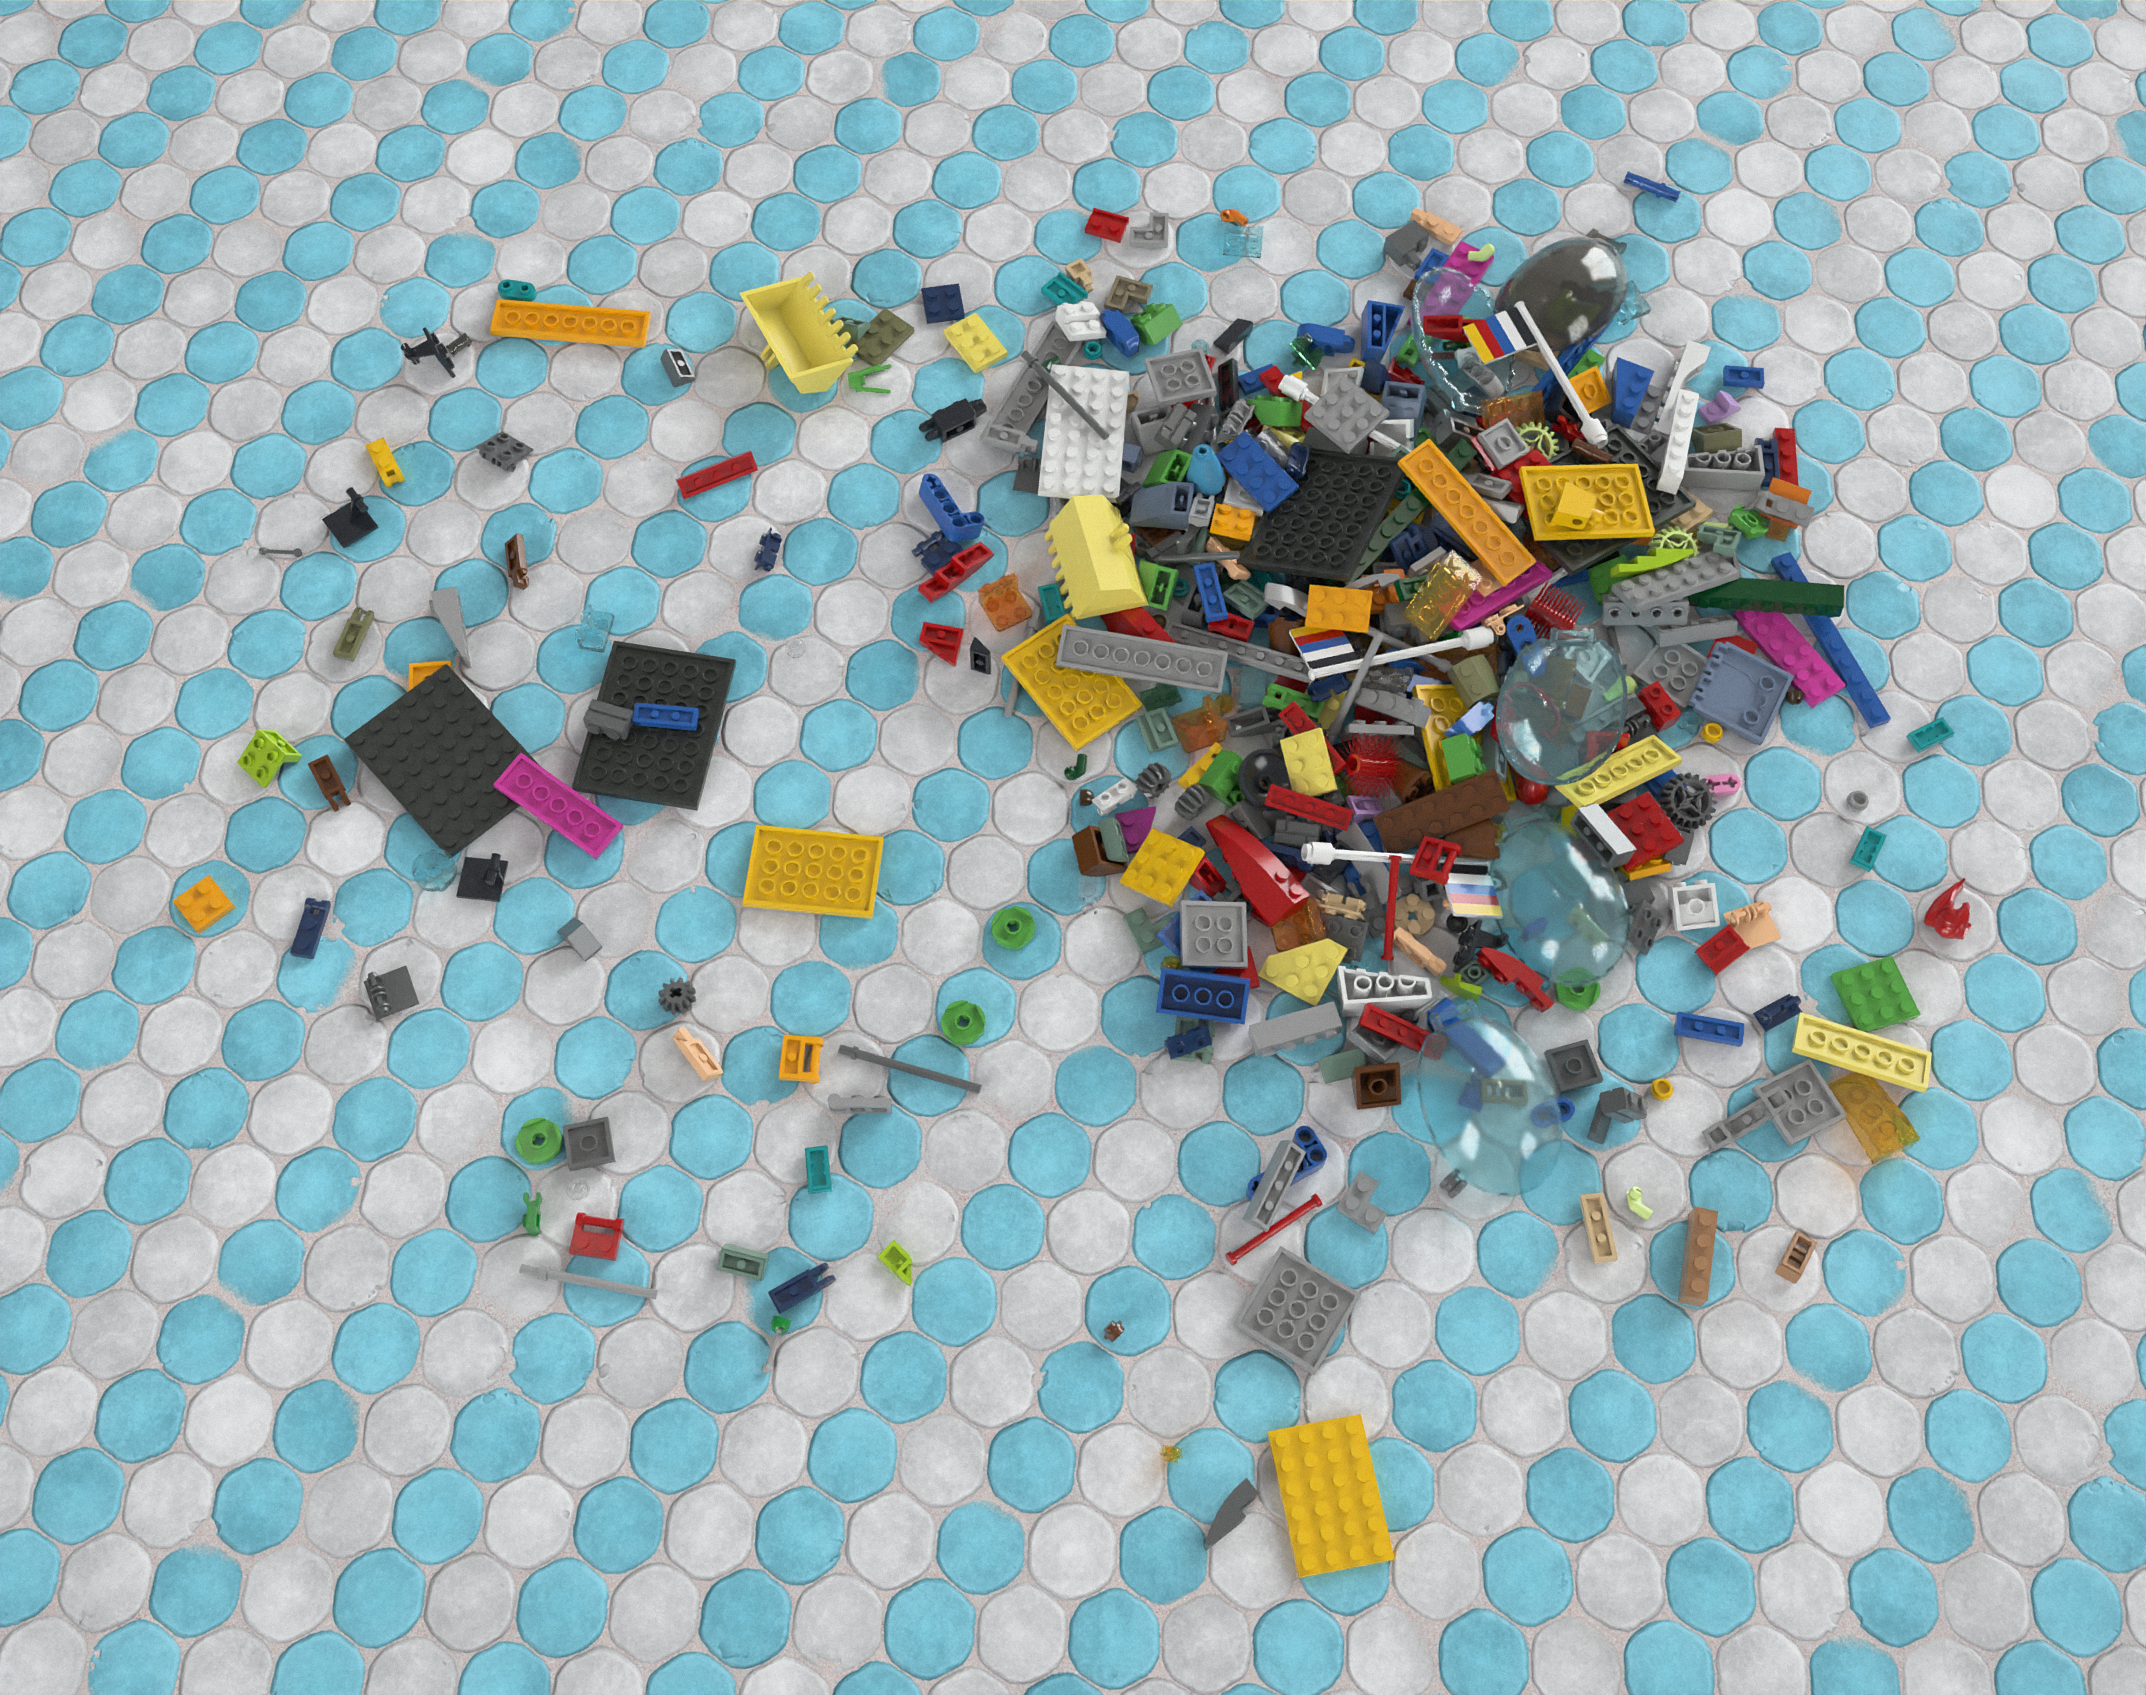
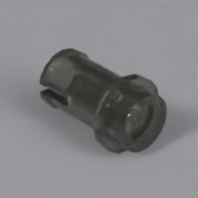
M466 333L459 334V337L447 345L446 349L454 357L465 347H470L472 341Z

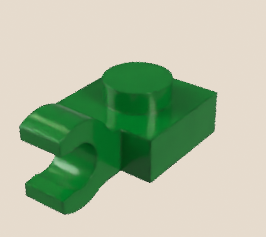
M525 1192L523 1201L527 1205V1214H523V1227L530 1235H539L542 1195L540 1192H537L536 1199L529 1201V1194Z

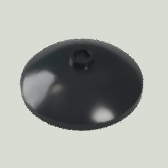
M1267 748L1258 749L1250 753L1242 761L1238 771V782L1245 798L1262 810H1280L1264 805L1271 784L1292 790L1283 753ZM1261 781L1265 783L1266 787L1262 786Z

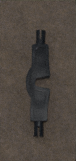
M1507 617L1503 619L1505 626L1511 618ZM1505 632L1499 636L1497 643L1502 651L1497 654L1496 672L1500 678L1499 688L1501 690L1508 688V681L1512 680V667L1516 661V655Z

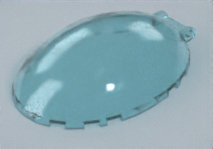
M1432 268L1431 271L1425 272L1417 281L1411 305V329L1420 361L1432 382L1451 399L1455 411L1461 412L1463 410L1489 419L1493 414L1492 405L1500 402L1509 393L1513 385L1511 381L1515 376V370H1513L1515 355L1512 354L1485 365L1494 372L1504 386V392L1501 396L1491 399L1471 383L1462 368H1458L1454 350H1443V342L1451 340L1425 335L1423 316L1463 315V318L1468 316L1470 319H1485L1500 313L1498 308L1493 309L1488 301L1490 296L1482 287L1477 289L1470 283V277L1451 268Z
M1551 628L1550 640L1539 638L1530 646L1526 645L1516 656L1517 660L1514 665L1509 667L1506 680L1501 686L1498 697L1496 729L1501 749L1507 761L1519 774L1539 784L1567 785L1580 781L1595 772L1606 762L1616 748L1627 717V683L1619 656L1613 647H1610L1603 639L1595 640V628H1589V630H1558L1557 628ZM1557 639H1587V640H1557Z
M1545 807L1539 808V811L1509 820V818L1504 819L1503 824L1507 836L1499 843L1500 858L1491 862L1489 872L1503 914L1502 919H1494L1499 933L1505 932V934L1509 935L1506 946L1519 961L1526 964L1547 982L1553 981L1566 987H1579L1593 984L1605 978L1614 970L1619 960L1622 959L1628 945V940L1625 938L1630 929V918L1625 894L1614 870L1608 869L1575 830L1551 821ZM1542 819V821L1525 825V826L1520 827V828H1518V829H1516V830L1513 829V828H1515V827H1518V826H1521V825H1524V824H1527V823H1530V822H1533V821Z
M1470 998L1462 1005L1438 1014L1436 1012L1430 1014L1435 1032L1426 1036L1419 1052L1416 1068V1086L1419 1092L1420 1108L1428 1132L1443 1159L1445 1158L1452 1166L1453 1170H1456L1471 1186L1498 1196L1513 1197L1523 1195L1540 1186L1551 1175L1558 1162L1563 1139L1561 1110L1550 1078L1531 1047L1513 1029L1500 1020L1487 1014H1480L1474 1000ZM1469 1012L1471 1016L1446 1027L1442 1025L1443 1021Z

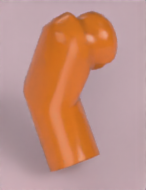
M1236 209L1222 210L1220 213L1222 221L1237 222L1242 227H1245L1249 221L1248 218Z

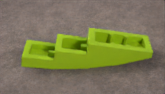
M1655 548L1647 553L1646 556H1637L1628 561V564H1618L1611 568L1610 577L1645 574L1672 565L1694 553V549Z

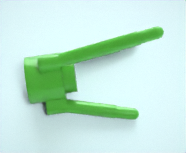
M879 364L860 371L847 373L850 389L855 388L856 392L890 394L891 390L862 387V385L865 384L864 376L892 367L891 364L885 366Z

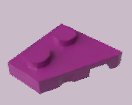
M1156 806L1115 814V819L1121 826L1128 854L1137 853L1150 833L1156 814Z

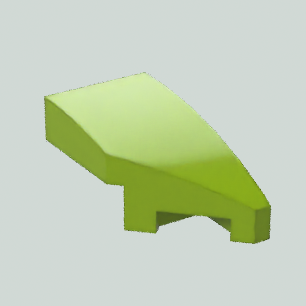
M1455 974L1454 978L1446 977L1445 975L1441 976L1439 983L1461 998L1475 1003L1478 1002L1482 987L1461 982V974Z
M893 1240L877 1258L906 1285L910 1286L912 1284V1258Z

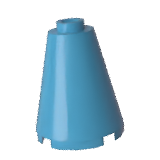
M1201 444L1193 450L1186 475V483H1194V493L1201 492L1204 498L1210 497V494L1216 495L1221 492L1222 487L1226 483V474L1213 449L1209 445Z

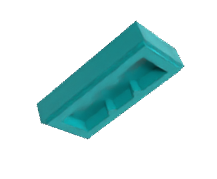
M1058 583L1038 586L1040 602L1046 625L1064 616L1066 614Z
M1941 717L1908 733L1906 737L1915 750L1920 753L1953 737L1955 732L1946 720Z
M1866 826L1849 863L1870 872L1887 835Z
M828 1146L805 1148L809 1194L832 1191Z

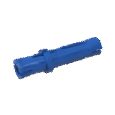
M1630 171L1627 172L1626 179L1623 182L1653 193L1657 198L1663 197L1674 203L1677 202L1681 191L1665 186L1666 184L1663 182L1660 184Z

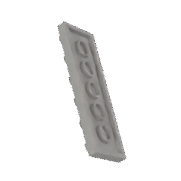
M1712 551L1612 584V592L1633 612L1638 613L1739 579L1740 572L1721 555Z

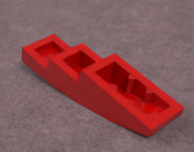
M1463 315L1423 316L1422 334L1445 340L1470 343L1463 331V327L1482 319H1463Z
M979 541L951 557L950 563L936 570L934 577L919 585L918 591L928 601L933 603L979 570L994 556V553Z

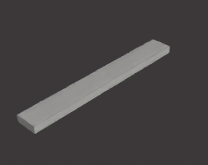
M1172 621L1169 622L1165 630L1177 644L1228 652L1227 660L1310 684L1315 681L1309 678V668L1303 658Z

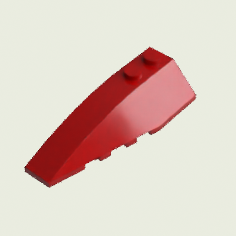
M1143 607L1099 615L1101 620L1103 619L1108 632L1176 643Z
M1223 814L1205 823L1216 846L1221 848L1225 863H1229L1232 869V876L1235 880H1238L1243 896L1270 927L1303 909L1310 894L1267 847Z

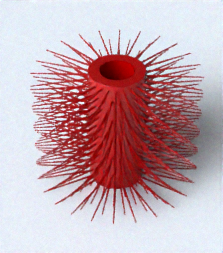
M1547 581L1538 596L1534 598L1524 616L1529 621H1532V626L1533 624L1535 625L1533 627L1534 631L1537 628L1536 635L1541 627H1543L1537 638L1539 640L1543 632H1545L1539 645H1541L1550 632L1542 647L1544 648L1550 637H1552L1546 651L1556 636L1559 635L1549 653H1551L1562 637L1553 653L1555 655L1576 625V620L1583 611L1585 604L1573 620L1582 601L1576 607L1571 617H1569L1578 599L1574 602L1568 614H1566L1575 596L1568 603L1566 609H1564L1570 595L1562 604L1566 597V592L1557 604L1561 593H1563L1562 590L1555 599L1559 591L1558 588L1551 600H1549L1556 585L1547 595L1551 588L1550 584L1545 590L1548 584ZM1521 624L1518 626L1517 632L1521 629Z
M1358 733V746L1355 742L1353 748H1350L1352 752L1346 751L1349 755L1346 757L1348 765L1344 769L1347 772L1344 777L1348 774L1350 777H1347L1344 785L1349 781L1353 789L1356 790L1357 797H1359L1358 793L1362 791L1364 798L1367 793L1372 798L1371 796L1374 793L1376 797H1379L1378 793H1382L1384 784L1390 798V789L1388 790L1387 788L1390 784L1394 791L1391 778L1394 782L1396 781L1393 775L1396 776V769H1400L1397 768L1396 763L1402 760V758L1395 760L1400 753L1394 757L1393 754L1396 752L1391 753L1390 751L1392 748L1394 749L1393 745H1395L1396 739L1391 747L1386 743V737L1384 741H1380L1377 745L1374 741L1378 740L1379 736L1373 739L1372 734H1370L1368 739L1366 737L1367 741L1366 745H1364V741L1359 738L1360 735ZM1358 785H1360L1361 788L1365 787V790L1367 791L1365 795L1363 789L1360 790L1358 788Z

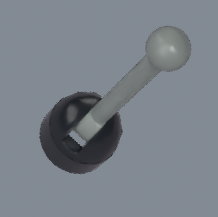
M1439 991L1435 998L1416 1012L1410 1009L1400 1014L1399 1018L1417 1025L1419 1014L1438 1000H1443L1445 993Z

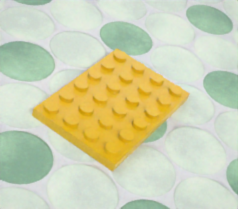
M1638 464L1523 466L1519 470L1534 541L1653 537L1655 534ZM1566 481L1596 497L1593 508L1604 512L1600 523L1589 520L1582 530L1551 523L1559 494Z
M1067 613L1002 655L1001 661L1072 748L1078 752L1142 709L1143 704L1121 677L1056 666L1063 624L1077 626Z
M1415 685L1411 688L1413 697L1423 700V705L1432 709L1424 729L1421 728L1436 792L1454 784L1449 777L1441 740L1448 738L1444 732L1464 715L1468 709L1453 685ZM1483 728L1470 737L1471 739L1474 738L1476 744L1481 746V749ZM1507 762L1506 782L1500 781L1508 803H1514L1517 799Z
M756 825L742 902L743 907L873 919L884 837Z
M1361 1414L1268 1431L1267 1435L1298 1578L1393 1561L1395 1558Z

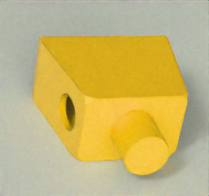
M1566 481L1559 494L1551 523L1582 530L1589 520L1600 523L1604 512L1593 508L1596 499L1594 495Z

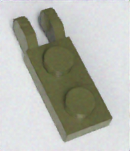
M358 607L354 609L333 651L334 657L352 662L355 661L374 619L375 613L368 610L363 620L360 621L363 610Z

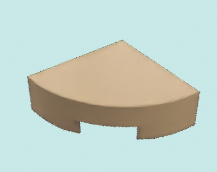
M1138 390L1128 392L1126 414L1137 406L1139 399Z

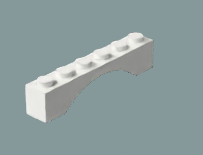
M1688 340L1686 347H1681L1678 355L1681 361H1676L1673 373H1676L1675 377H1670L1667 385L1670 391H1665L1662 403H1665L1664 407L1660 406L1656 415L1659 421H1654L1651 432L1655 430L1669 438L1672 408L1679 389L1690 379L1701 374L1711 347Z
M1679 389L1672 408L1670 433L1656 490L1676 494L1683 479L1699 397L1698 393Z

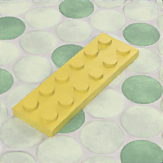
M1653 734L1557 780L1555 788L1578 808L1596 803L1599 805L1681 765L1682 757Z
M1799 1013L1792 1046L1793 1053L1925 1093L1928 1089L1931 1052L1805 1013Z

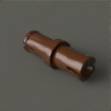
M1578 438L1574 440L1571 446L1572 451L1586 456L1587 460H1594L1601 464H1610L1612 461V454L1598 449L1597 445L1587 444Z

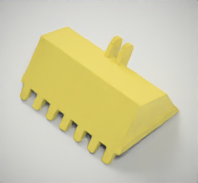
M808 272L804 277L801 276L739 293L769 343L760 354L761 359L766 361L767 369L771 370L780 363L800 394L828 391L846 368L854 362L852 357L858 351L856 344H852L847 349L844 347L851 338L848 332L838 337L837 333L843 327L841 320H837L831 325L830 320L836 314L835 309L830 308L825 313L822 309L829 302L827 296L821 297L818 301L815 297L822 290L821 286L815 284L811 289L808 287L815 277L812 272Z
M1104 495L1073 496L1049 523L1050 529L1044 535L1045 541L1049 542L1052 538L1054 540L1048 548V553L1053 555L1057 552L1058 554L1052 561V567L1057 568L1061 565V569L1055 575V578L1058 582L1065 578V583L1059 590L1061 595L1069 592V596L1063 602L1065 609L1073 606V610L1068 615L1074 621L1076 619L1079 620L1148 605L1130 547L1132 536L1127 533L1129 526L1123 523L1119 509L1114 507Z

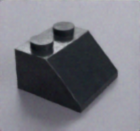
M1560 383L1554 384L1542 416L1551 424L1561 425V423L1557 422L1558 415L1564 416L1567 423L1569 421L1574 424L1578 422L1583 423Z

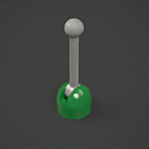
M773 1316L771 1328L775 1336L766 1364L762 1366L763 1373H770V1364L779 1336L788 1331L791 1320L780 1316Z

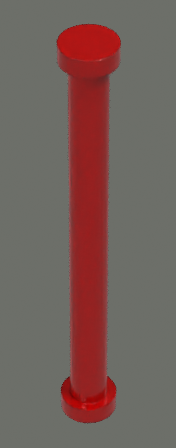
M1389 855L1390 873L1384 950L1381 960L1394 961L1392 949L1399 861H1402V856Z
M1313 1194L1309 1201L1270 1226L1268 1232L1263 1231L1232 1253L1230 1251L1226 1253V1258L1234 1266L1237 1264L1238 1259L1313 1208L1322 1206L1321 1199L1317 1194Z

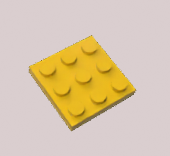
M1152 828L1119 882L1129 889L1172 907L1205 852L1199 847Z

